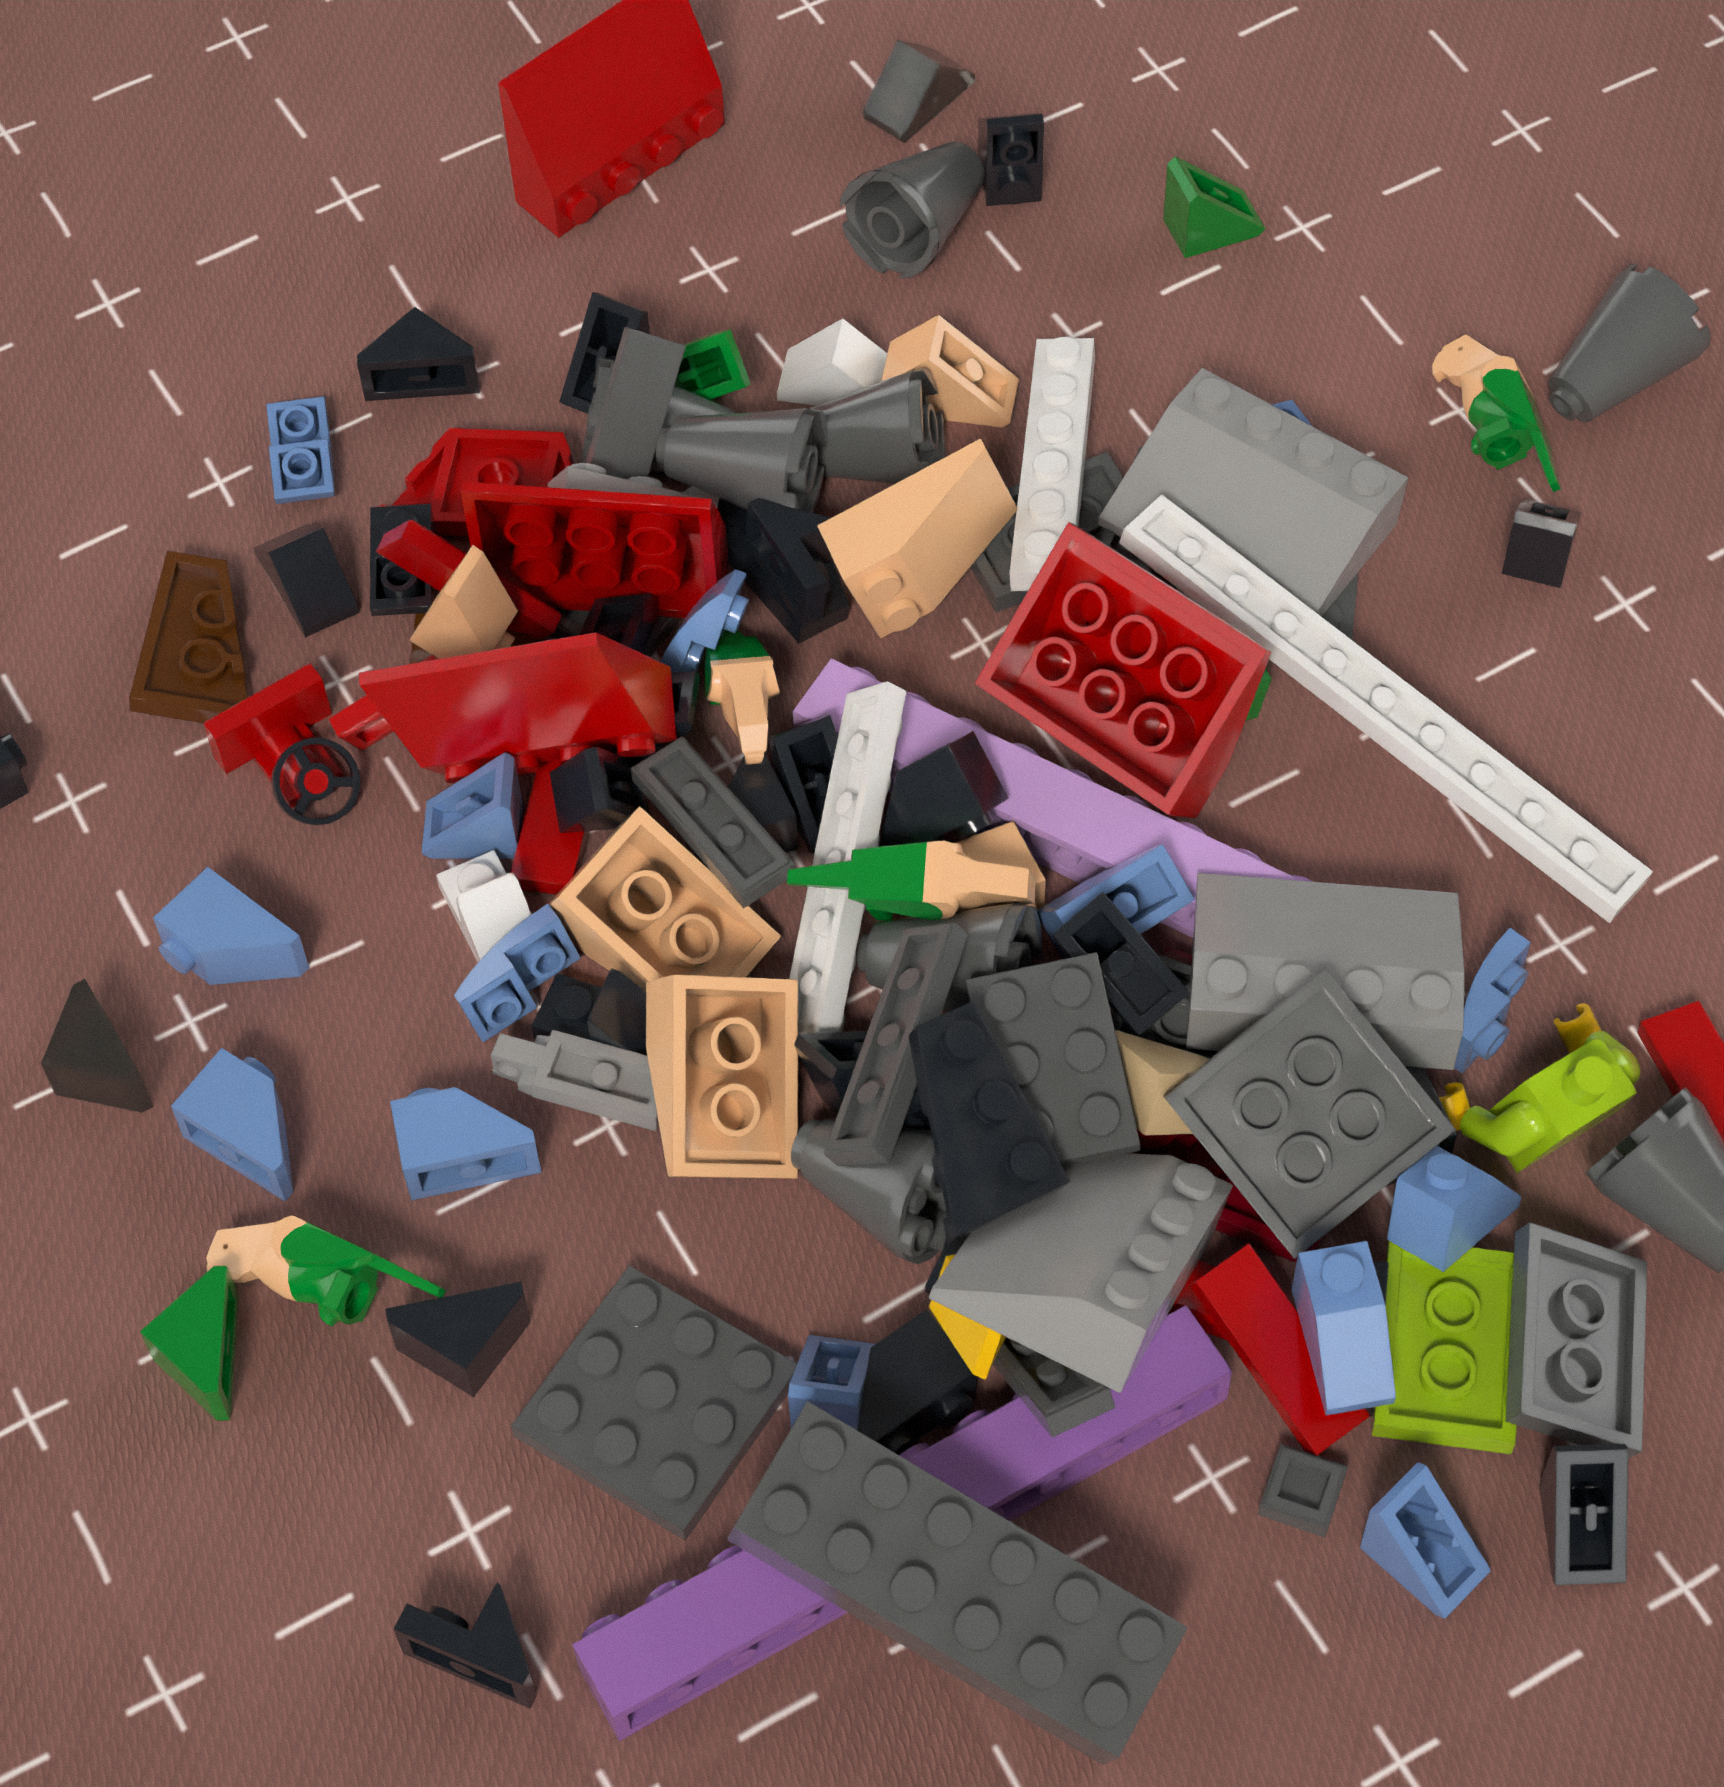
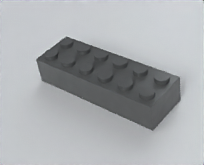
M808 1401L727 1538L729 1542L1102 1765L1120 1757L1188 1628Z

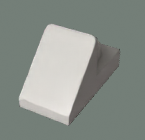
M494 850L436 874L439 889L477 962L506 934L531 915L516 875L513 872L506 873Z

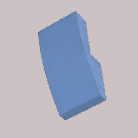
M325 397L266 404L271 442L269 453L276 504L335 497L333 457Z
M736 569L712 586L693 606L660 660L661 663L671 667V673L695 670L697 672L706 647L715 650L725 630L732 633L737 632L749 599L739 595L746 573Z
M546 904L496 943L467 975L454 996L480 1040L485 1042L537 1008L529 991L581 958L559 917L550 905Z
M1512 928L1506 931L1487 955L1467 995L1464 1007L1463 1034L1454 1066L1460 1073H1463L1479 1056L1484 1060L1490 1059L1502 1046L1509 1034V1028L1504 1024L1511 999L1519 992L1528 978L1529 972L1524 969L1531 943Z

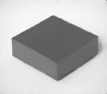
M1280 1444L1260 1503L1258 1515L1325 1538L1348 1466Z

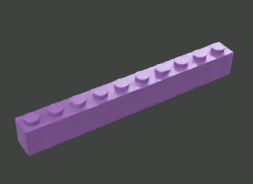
M1187 1305L1166 1316L1122 1392L1119 1393L1110 1389L1116 1408L1052 1438L1020 1397L1015 1394L1012 1402L992 1413H989L988 1410H980L967 1416L957 1424L952 1435L936 1444L929 1446L927 1443H920L907 1449L899 1456L1008 1521H1012L1227 1400L1232 1370ZM735 1545L719 1553L709 1563L708 1570L683 1583L681 1579H675L662 1584L647 1596L643 1606L620 1618L618 1614H612L597 1620L583 1632L582 1639L572 1645L582 1676L616 1737L621 1741L848 1612Z

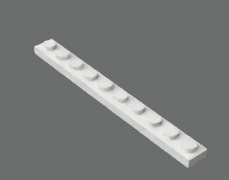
M1161 494L1124 528L1119 542L1122 546L1197 604L1270 650L1269 660L1610 923L1645 885L1653 873L1652 870Z

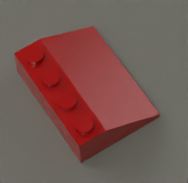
M622 0L498 82L516 203L558 238L577 225L587 222L597 211L619 196L629 193L638 183L660 168L670 165L683 152L702 139L709 138L718 128L725 124L722 83L689 0Z
M462 481L460 493L470 547L474 545L483 551L495 572L554 609L590 611L595 599L652 593L658 610V616L686 618L700 598L728 573L729 557L726 525L712 499Z
M1068 522L974 684L1166 814L1197 818L1229 765L1271 651L1075 524Z
M597 632L359 673L360 687L419 766L444 775L446 783H457L504 752L515 757L518 775L538 772L540 770L539 762L559 759V763L562 765L578 753L592 747H599L607 751L617 750L619 756L636 757L655 753V744L677 740L671 667Z

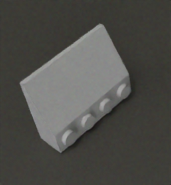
M1201 368L1166 409L1100 514L1098 525L1113 531L1121 537L1124 528L1162 494L1322 617L1397 525L1408 477Z
M1206 873L1197 874L1186 1049L1221 1051L1324 968L1404 1066L1454 1070L1464 1026V960L1458 893Z
M1127 1153L1064 1166L1063 1169L1070 1183L1061 1190L970 1233L932 1287L929 1299L1121 1393L1207 1249L1233 1187L1232 1184L1213 1176L1206 1168L1186 1163L1170 1155Z

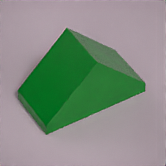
M1176 156L1167 163L1163 220L1184 258L1258 237L1265 230L1244 190Z
M731 329L710 333L683 344L686 347L675 386L710 400L751 385Z
M213 1266L140 1331L153 1361L216 1421L230 1420L239 1294L227 1266Z

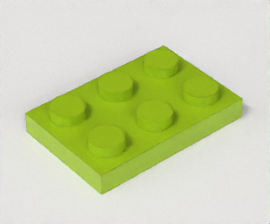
M1388 1241L1386 1250V1262H1389L1386 1316L1396 1399L1393 1404L1374 1407L1371 1436L1512 1455L1516 1443L1517 1425L1506 1422L1514 1253L1472 1247L1443 1272Z

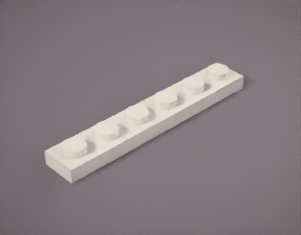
M1058 337L1055 339L1036 340L1009 572L1011 591H1028L1067 523L1070 522L1079 527L1095 365L1094 338Z
M888 681L856 690L846 695L812 866L851 861L852 850L879 846V829L885 798L891 785L890 773L897 738L902 728L901 717L906 696L905 690ZM807 888L789 979L798 980V1033L841 1032L845 1019L844 1008L851 974L856 964V947L863 913L867 907L865 904L848 899L849 890Z

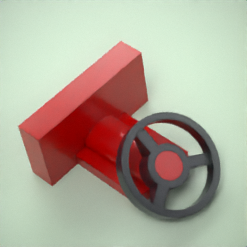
M311 663L203 723L214 759L223 771L228 774L247 762L254 760L271 782L273 795L279 807L285 814L297 822L307 825H324L335 822L351 810L358 798L361 782L360 773L352 755L340 744L329 739L316 738L309 730V727L332 715L323 679ZM323 746L333 749L343 757L350 769L351 777H343L342 771ZM334 787H352L347 802L335 814L322 819L302 816L310 801L326 798Z

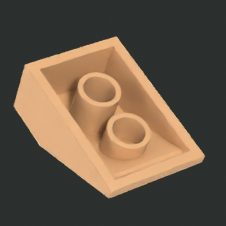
M979 439L817 526L843 581L881 639L892 632L902 631L911 627L919 618L934 611L1015 514L1017 506L985 445Z
M640 806L613 831L549 903L550 907L559 917L573 944L610 971L613 968L622 972L645 992L646 982L670 975L746 978L781 937L778 932L749 906L743 909L717 877Z
M670 975L646 982V1051L668 1177L798 1178V1169L791 1162L792 1145L798 1133V1052L794 1046L798 1036V980Z

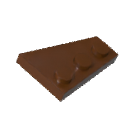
M167 550L129 696L130 711L204 723L248 698L227 560Z

